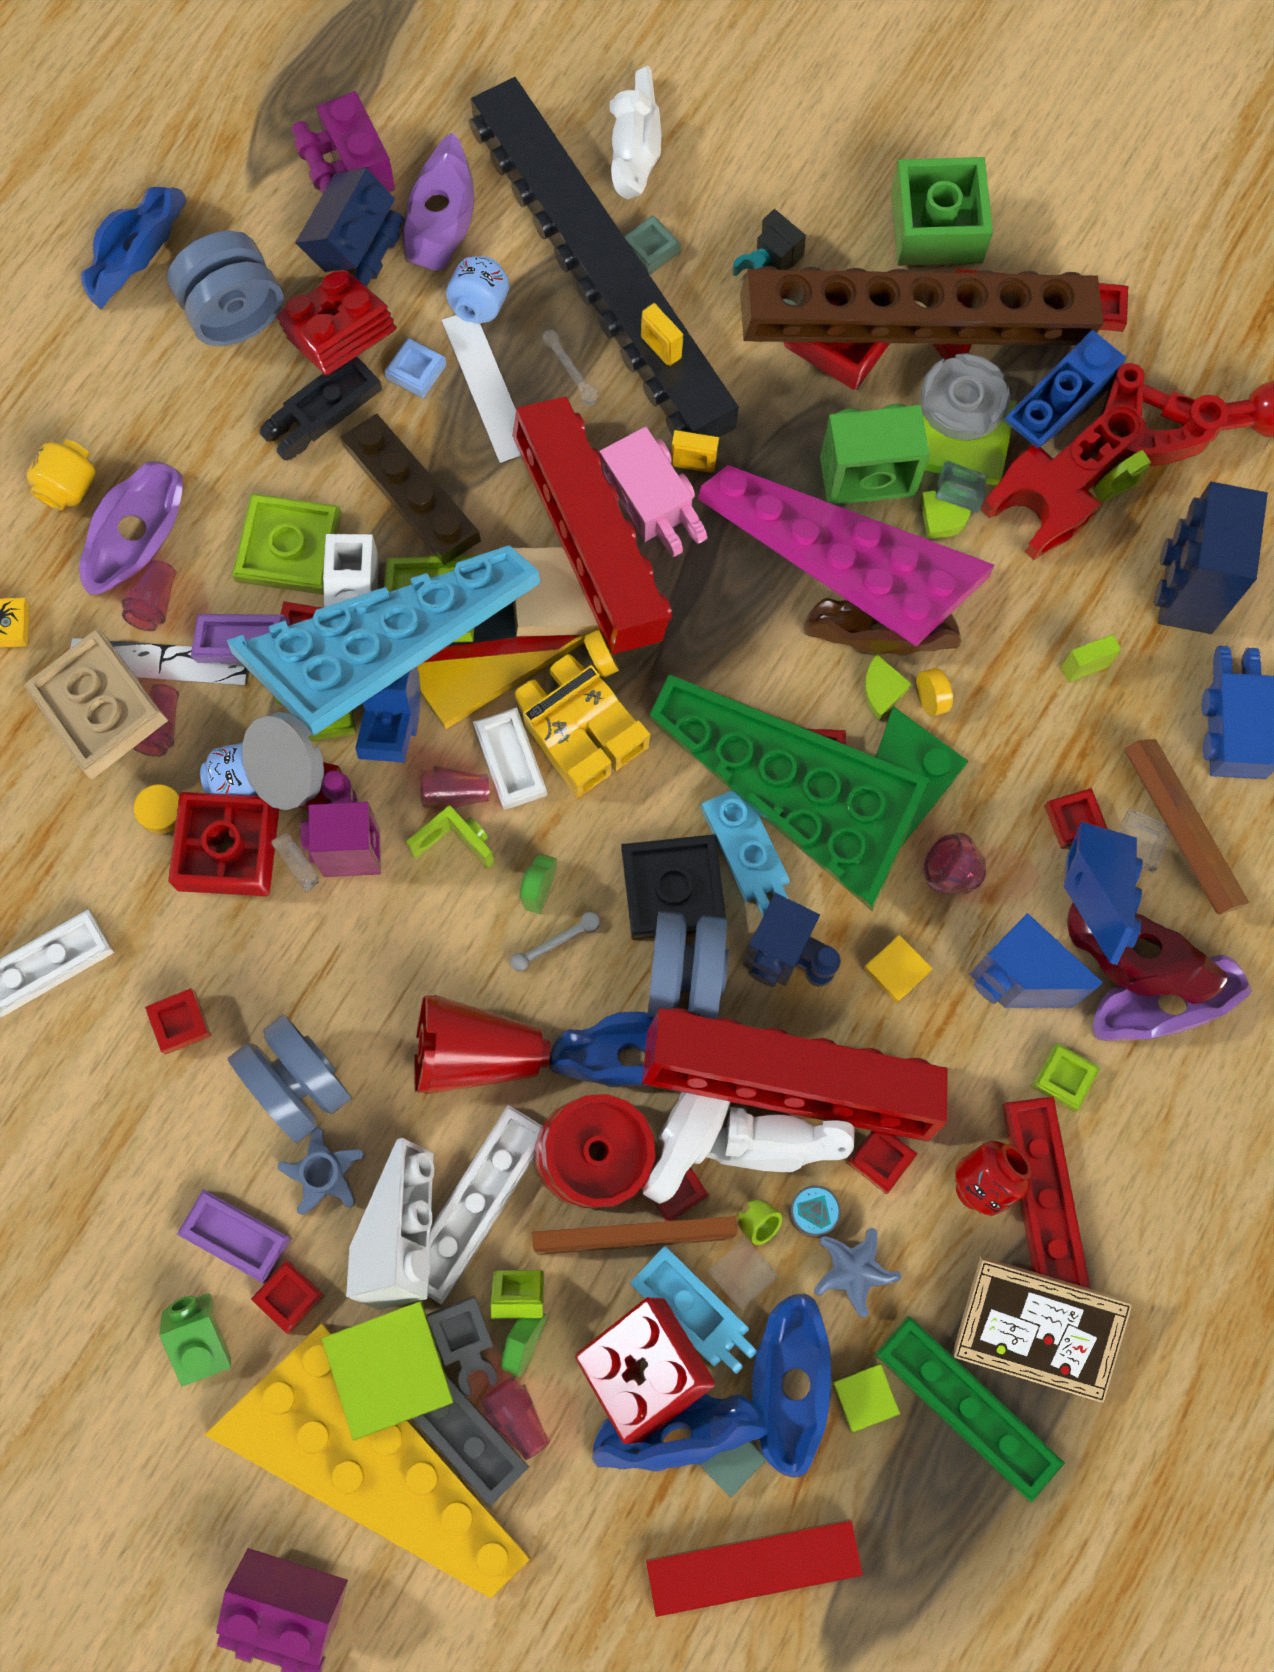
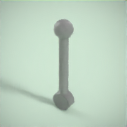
M593 912L585 913L581 918V922L525 954H514L510 959L511 967L515 971H524L530 961L583 931L587 933L595 932L599 927V917Z

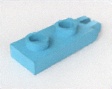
M733 791L701 803V811L712 834L716 836L719 849L745 902L754 899L759 911L764 915L770 904L766 896L767 893L771 892L774 896L776 892L788 898L783 886L790 883L789 877L758 813Z
M666 1246L630 1282V1285L644 1299L654 1297L664 1298L694 1348L713 1367L722 1360L735 1374L743 1368L729 1353L734 1345L749 1359L756 1354L757 1350L743 1337L749 1328Z

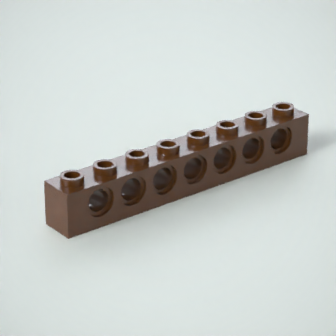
M764 266L747 270L740 291L743 341L882 342L906 344L1077 346L1092 330L1098 333L1104 324L1098 275H1081L1077 272H1066L1060 275H1043L1034 271H1024L1018 274H996L990 270L978 271L976 273H953L945 269L933 272H909L906 269L879 272L865 271L861 268H850L845 271H824L817 267H807L801 270H778L775 267ZM783 299L791 300L796 305H790L786 303ZM828 300H833L840 306L833 305ZM872 301H877L881 303L883 306H878L874 304ZM915 301L923 303L926 307L920 306ZM959 302L966 304L968 307L961 305Z

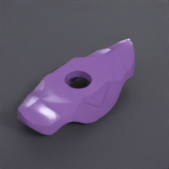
M453 133L447 135L439 143L421 169L408 199L403 222V244L406 262L438 271L448 266L456 247L465 238L474 209V187L471 169L462 145ZM434 195H443L449 200L448 206L439 212L428 210L425 207V202Z
M160 461L147 462L127 480L114 486L102 499L91 519L79 566L81 583L89 595H101L140 571L157 554L175 523L180 505L183 477L177 469ZM133 516L140 519L146 529L144 536L134 541L125 539L118 530V524L123 518Z
M1226 955L1213 956L1210 959L1224 970L1229 978L1226 987L1215 997L1198 1004H1191L1184 1000L1187 1009L1181 1014L1171 1015L1164 1012L1158 1004V1000L1164 995H1137L1118 986L1109 990L1098 1006L1093 1022L1094 1037L1104 1041L1147 1040L1181 1033L1225 1015L1251 994L1252 989L1242 968L1234 959Z

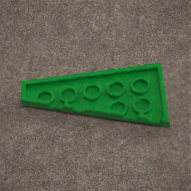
M669 675L650 713L651 721L867 908L873 911L927 791L930 779Z

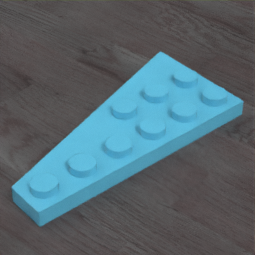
M508 545L458 562L454 571L430 578L425 573L410 578L412 585L388 592L387 588L383 587L318 609L311 619L290 626L287 625L286 621H282L268 626L270 633L246 641L244 636L241 635L229 639L227 642L231 653L292 715L305 723L314 736L540 584L539 570Z

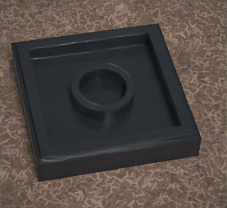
M715 834L621 844L632 940L654 938L656 936L658 911L683 913L687 920L686 934L695 933L696 923L702 915L726 918Z

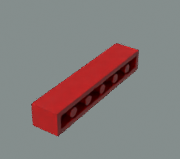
M567 396L517 407L512 437L611 655L663 641L668 622L672 617L670 603L664 594H659L653 581L652 565L646 556L642 557L636 545V533L630 520L624 519L619 509V498L616 488L612 483L608 484L603 475L599 452L596 448H591L588 443L582 416L578 412L574 413Z
M659 1008L647 1030L642 1084L823 1121H845L857 1128L927 1142L947 1123L948 1068L932 1065L925 1059L893 1057L884 1055L881 1051L874 1048H850L836 1045L834 1041L826 1038L807 1039L789 1035L786 1031L778 1028L759 1029L741 1025L737 1020L730 1018L712 1019L697 1016L682 1008Z

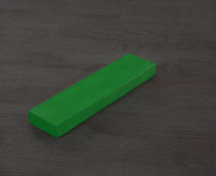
M906 1316L874 1353L884 1365L1028 1502L1032 1503L1065 1464L1061 1458L910 1316Z

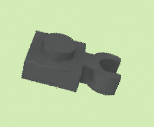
M475 1295L427 1314L444 1365L446 1366L458 1360L460 1362L458 1384L461 1392L466 1397L472 1395L468 1377L475 1370L484 1371L488 1376L490 1385H496L497 1374L495 1367L489 1360L482 1358L480 1351L492 1347L493 1344Z

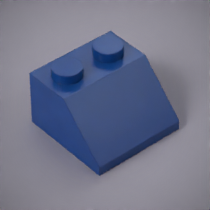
M1028 913L969 974L976 981L974 987L986 1000L993 1004L999 1002L1004 1008H1073L1103 983Z

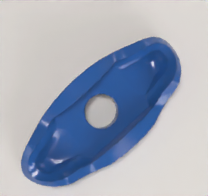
M150 187L146 190L142 202L135 208L118 209L110 213L100 224L93 240V262L89 268L81 272L84 290L99 309H102L108 300L124 286L132 274L145 269L163 243L168 240L172 222L179 216L181 208L187 201L181 189Z
M618 1012L605 1017L591 1028L584 1030L569 1029L563 1032L552 1046L548 1066L554 1073L608 1087L650 1086L642 1084L644 1063L641 1066H623L619 1062L618 1056L627 1048H637L645 1053L647 1030L653 1019H648V1013Z
M807 1294L789 1296L778 1303L771 1311L763 1339L756 1353L752 1378V1403L762 1414L768 1434L760 1438L762 1453L773 1468L781 1474L793 1478L804 1475L812 1464L825 1431L831 1398L832 1372L829 1341L820 1309L815 1299ZM798 1368L808 1375L810 1389L804 1398L793 1400L786 1395L783 1388V1380L790 1370Z
M704 1394L642 1443L624 1444L611 1421L607 1418L597 1432L592 1460L598 1468L606 1467L623 1470L639 1468L654 1472L690 1464H702L720 1452L736 1449L747 1442L764 1437L768 1434L767 1425L759 1409L743 1395L735 1394L721 1399ZM676 1429H686L691 1432L690 1439L664 1442L665 1437Z

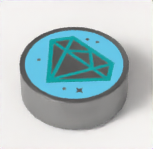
M812 1185L803 1188L794 1196L790 1204L789 1215L793 1226L801 1234L808 1237H821L831 1232L837 1226L840 1220L841 1207L832 1191L823 1186Z

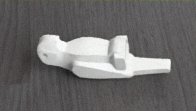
M649 66L635 72V90L622 91L614 99L610 100V112L616 117L612 135L614 150L611 167L613 187L625 199H631L643 193L647 179L661 154L659 107L655 103L652 70Z
M681 1092L679 1101L672 1109L657 1136V1139L662 1144L660 1158L642 1188L643 1195L659 1204L673 1197L686 1171L693 1163L700 1164L710 1152L723 1125L730 1104L729 1101Z
M730 1107L727 1127L719 1132L706 1157L716 1159L720 1164L760 1171L793 1172L808 1163L847 1158L854 1148L855 1127L849 1122L839 1120L823 1121L822 1125L814 1127L798 1116L766 1115L753 1117L747 1114L744 1108Z

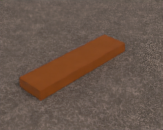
M1138 740L1126 747V755L1215 912L1220 915L1237 910L1248 904L1247 897L1157 740Z
M736 1216L534 1231L532 1232L533 1250L538 1255L726 1241L733 1240L737 1235Z

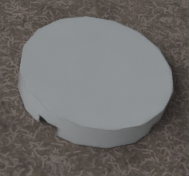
M968 353L956 354L955 358L947 360L944 358L936 362L925 375L919 399L922 414L931 427L946 437L958 440L980 439L995 431L1003 421L1011 397L1009 386L1007 389V385L1003 380L1004 374L999 367L986 358Z
M283 712L266 715L255 719L245 731L242 743V758L249 783L258 796L274 808L289 810L305 805L309 800L316 797L320 792L323 782L324 767L323 756L319 746L313 747L308 737L313 735L310 729L294 715Z

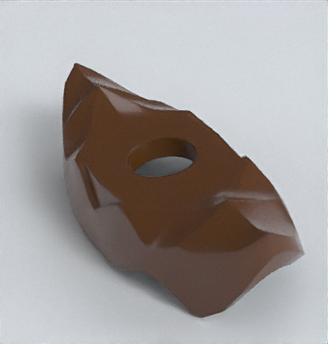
M822 599L810 611L804 623L805 635L825 639L832 643L846 644L864 653L875 652L905 656L919 651L956 649L961 643L959 627L952 613L917 646H914L894 631L871 630V626L880 622L848 600Z

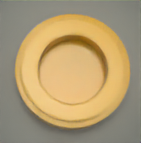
M600 629L585 635L584 643L600 676L605 678L618 672L619 669L613 655H611Z
M939 668L919 672L916 678V688L924 711L931 717L949 712L953 705V693L946 674Z
M161 784L151 785L143 789L134 802L135 818L145 830L151 833L166 834L175 829L179 795L171 787Z

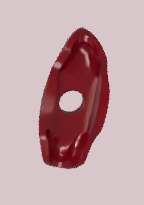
M1071 904L1068 911L1067 926L1072 943L1076 947L1089 952L1097 960L1104 974L1122 988L1144 996L1170 994L1179 996L1191 1004H1198L1215 997L1226 987L1229 979L1227 973L1206 954L1195 948L1180 933L1165 928L1137 913L1135 918L1141 920L1138 939L1142 938L1159 946L1160 954L1155 958L1148 959L1139 956L1133 948L1125 947L1118 964L1110 963L1075 904Z

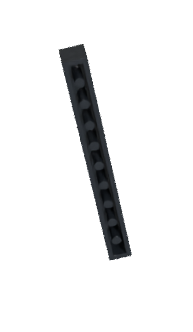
M513 77L472 97L473 118L469 119V125L478 143H486L490 149L491 160L500 175L506 174L512 182L511 188L517 202L521 207L527 206L533 214L532 218L537 232L542 239L549 238L555 247L554 253L564 272L571 271L577 280L576 287L586 305L593 304L599 313L598 320L602 330L609 339L613 337L616 339L621 347L620 352L625 365L631 372L637 371L644 381L643 388L651 404L655 407L660 405L666 414V423L672 436L674 435V430L721 437L736 429L739 406L517 78ZM653 303L683 333L682 358L671 366L666 365L641 338L642 311Z

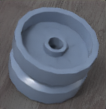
M227 230L211 233L193 241L176 256L169 267L167 282L180 308L184 310L196 337L207 345L228 346L241 343L259 334L273 322L281 311L284 301L281 287L272 271L266 267L264 258L254 240L243 232Z
M658 911L648 1019H654L659 1008H678L680 991L689 992L687 1010L693 1015L718 1019L721 994L724 995L728 968L729 949H725L727 918L702 915L696 923L694 945L685 944L687 920L683 913Z
M283 1013L263 1029L265 1041L278 1057L275 1061L272 1062L259 1046L248 1042L227 1059L234 1071L272 1119L298 1144L317 1128V1118L303 1098L309 1095L322 1111L330 1114L337 1112L353 1098L336 1077L334 1072L337 1070L308 1035L304 1037Z

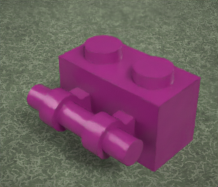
M356 91L316 106L322 132L317 134L311 132L304 121L297 122L292 126L291 131L295 137L294 146L301 159L307 161L312 184L315 189L321 190L322 194L334 174L367 168L389 192L395 190L390 158ZM331 152L335 163L326 162L323 155Z
M329 771L324 776L321 786L322 792L329 804L309 805V821L301 822L302 849L309 850L310 862L316 863L324 877L380 875V828L368 802H358L357 795L346 775L337 771Z
M247 1548L224 1593L216 1633L220 1634L217 1646L236 1652L235 1659L251 1663L255 1658L280 1666L281 1672H322L326 1656L323 1655L338 1623L348 1580Z

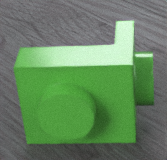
M210 1293L199 1297H182L162 1311L159 1336L181 1387L231 1368L230 1353L213 1316L214 1301Z

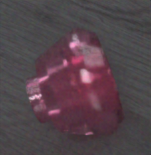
M956 832L941 837L933 844L924 862V875L927 885L936 893L964 895L982 884L986 875V861L970 836L962 832Z

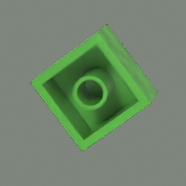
M985 157L898 159L891 187L897 266L983 263L993 234Z
M896 403L887 405L882 409L867 411L849 408L841 410L837 414L829 415L820 455L828 503L841 505L916 496L930 456L921 405L906 406Z

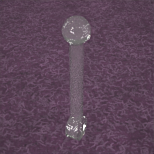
M553 330L545 331L542 336L543 344L546 347L552 348L582 391V402L587 406L595 405L599 400L598 390L593 386L587 385L558 343V334Z

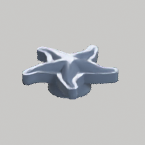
M321 1128L313 1130L308 1146V1155L302 1161L294 1164L281 1161L278 1164V1169L281 1172L301 1182L303 1185V1201L297 1207V1213L306 1215L323 1200L326 1194L341 1198L346 1207L355 1206L356 1201L353 1192L344 1176L355 1161L362 1160L365 1157L363 1150L353 1149L332 1153L324 1142V1130Z
M869 1228L866 1231L865 1239L852 1249L830 1237L823 1236L820 1238L819 1244L828 1250L833 1268L818 1282L814 1288V1293L821 1296L830 1289L845 1290L857 1314L862 1318L867 1317L869 1310L866 1306V1298L871 1286H882L901 1280L900 1272H888L874 1261L877 1252V1230Z

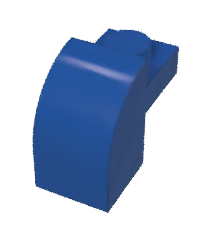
M417 667L363 702L365 711L355 747L358 759L405 763L411 736H416L419 722L420 679Z

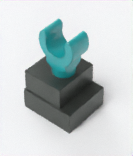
M774 208L762 220V234L757 238V251L736 258L733 263V275L737 276L744 269H757L764 266L775 267L778 270H788L804 257L806 235Z

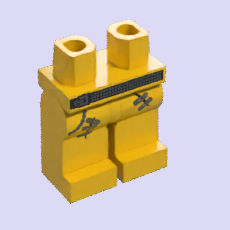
M567 654L550 668V674L560 686L559 688L547 695L538 682L533 679L515 691V698L523 713L524 727L534 737L539 747L578 799L611 775V767L616 772L647 750L651 734L639 720H634L618 701L610 687L600 678V675L592 665L585 669L575 658Z

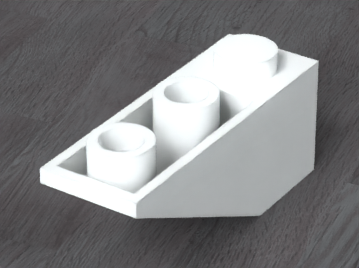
M326 534L323 575L324 607L377 590L379 555L373 535Z
M404 1138L396 1140L349 1247L346 1297L378 1310L425 1300L428 1297L434 1153Z

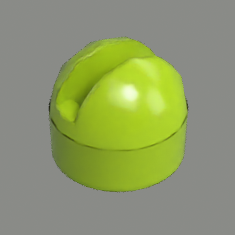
M752 1200L747 1202L750 1208L746 1213L739 1212L738 1224L743 1234L753 1244L762 1245L778 1232L783 1217L768 1202Z

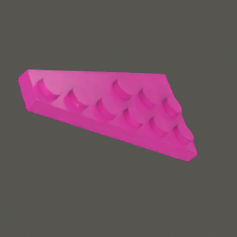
M729 465L705 482L700 488L698 500L914 646L919 645L990 577L994 567L992 563Z

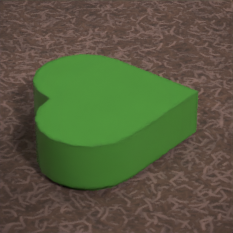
M539 854L534 858L532 865L527 868L520 887V898L525 910L537 914L542 913L557 867L556 858Z
M543 1313V1318H519L507 1336L501 1361L503 1371L518 1378L523 1374L545 1326L546 1313Z

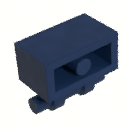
M367 168L336 173L295 243L324 272L355 269L353 276L367 287L370 280L377 279L382 270L383 264L381 261L388 248H394L400 237L398 230L404 218L397 211L390 210L395 198Z
M775 892L747 949L743 966L750 969L749 975L755 980L774 987L776 983L786 987L797 966L805 970L806 978L812 985L817 987L828 985L839 969L841 960L840 955L835 949L811 937L820 914Z

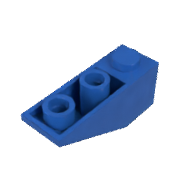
M1092 330L1005 417L1004 421L1039 449L1082 416L1109 389L1118 369L1124 364L1127 357Z
M1081 822L1066 856L1064 888L1108 961L1117 965L1125 947L1133 948L1140 933L1141 920L1135 918V914L1141 901L1142 889L1136 887V883L1141 874L1143 859L1137 857V837Z

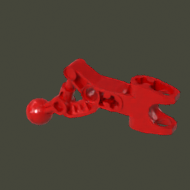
M1125 363L1118 369L1108 389L1100 417L1055 458H1052L1041 447L1038 449L1032 445L1012 462L1004 477L984 500L981 511L990 519L1012 506H1025L1033 510L1041 521V528L1035 533L1028 543L1029 547L1024 552L1035 560L1058 545L1069 541L1090 522L1102 507V503L1088 490L1120 462L1125 461L1137 452L1143 450L1151 461L1149 466H1158L1181 461L1202 453L1209 443L1214 441L1220 431L1250 426L1252 430L1263 437L1274 438V380L1257 387L1250 394L1248 400L1225 403L1218 396L1210 394L1203 395L1197 399H1193L1175 390L1171 394H1167L1144 384L1145 374L1139 365ZM1143 402L1163 410L1160 416L1181 424L1182 427L1160 431L1146 428V423L1142 418ZM1110 429L1119 430L1125 437L1116 436ZM1095 450L1098 454L1096 459H1089Z

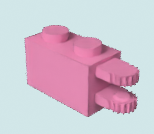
M647 427L599 451L603 475L607 483H612L616 488L619 503L644 542L658 536L669 554L673 557L682 553L683 547L679 536L672 527L681 522L696 543L699 544L708 538L704 525L692 508V499L695 497V493L690 481L683 473L680 475L676 473L670 464L672 458L667 446L662 439L658 438L655 440Z

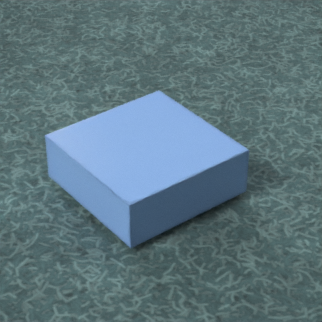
M407 338L386 368L385 376L387 380L424 399L446 367V359L435 351Z

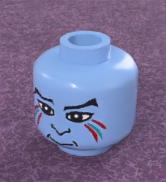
M485 256L465 258L458 264L447 286V302L457 316L464 321L479 324L490 322L498 315L510 288L509 280L501 265L494 259Z
M242 743L218 747L209 753L207 761L201 765L200 769L201 783L205 793L258 796L249 783L243 766Z

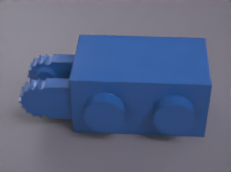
M1216 647L1213 658V683L1208 689H1205L1201 704L1203 716L1208 717L1209 732L1206 733L1203 741V757L1210 763V776L1266 779L1274 772V676L1262 675L1261 656L1258 648H1245L1241 660L1242 674H1233L1230 647Z

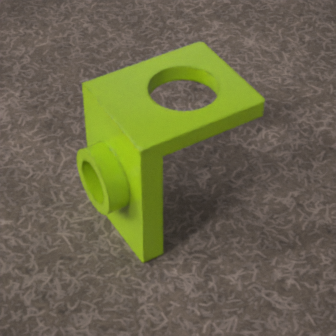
M450 805L406 841L410 854L416 859L447 832L452 830L487 869L495 864L492 851L484 843L488 836L481 826L472 817L464 821Z

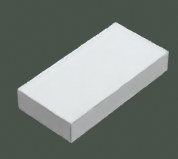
M517 707L474 721V729L503 811L548 796Z

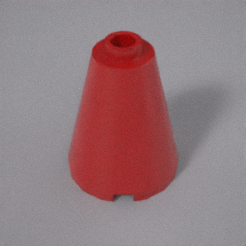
M425 995L422 998L416 1038H419L418 1054L414 1055L415 1092L432 1094L535 1078L538 1076L540 1068L548 1067L551 1049L550 1039L543 1038L541 1028L438 995Z

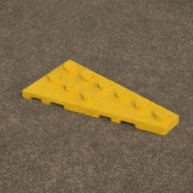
M320 1324L204 1434L489 1598H492L531 1558L410 1420L353 1441L321 1339L333 1334L325 1324Z

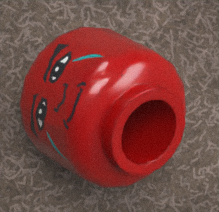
M995 1140L983 1143L963 1157L955 1168L957 1196L969 1209H975L979 1213L988 1216L1000 1214L1027 1195L1030 1189L1031 1167L1025 1155L1014 1145Z

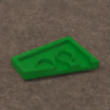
M893 706L875 757L930 779L927 791L901 846L902 848L962 772L968 760Z

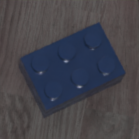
M1210 481L1200 498L1194 497L1192 499L1187 517L1178 520L1173 538H1166L1161 550L1160 565L1166 566L1164 579H1160L1154 596V606L1160 607L1158 624L1212 634L1257 580L1268 492Z

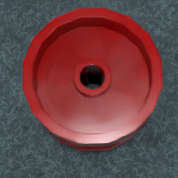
M609 1094L585 1095L555 1109L541 1125L534 1145L535 1166L545 1188L561 1202L578 1208L616 1206L635 1196L649 1179L655 1161L654 1135L645 1116L628 1101ZM592 1143H598L600 1150L595 1154L598 1161L593 1160L589 1155V1147Z

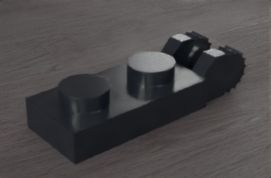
M356 357L330 375L322 373L286 400L281 409L263 422V425L260 426L259 434L267 442L275 441L280 435L289 431L295 421L299 427L290 433L287 438H284L277 448V453L284 461L292 460L297 454L306 450L311 440L313 442L379 393L382 390L381 382Z

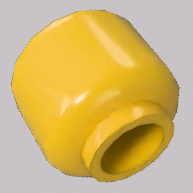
M65 439L62 444L56 442L44 443L27 470L26 479L32 487L30 493L42 503L57 510H63L65 506H78L96 474L94 466L87 459L89 452L78 443Z

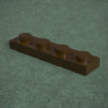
M378 414L373 415L340 436L343 447L443 565H446L481 542L478 529Z

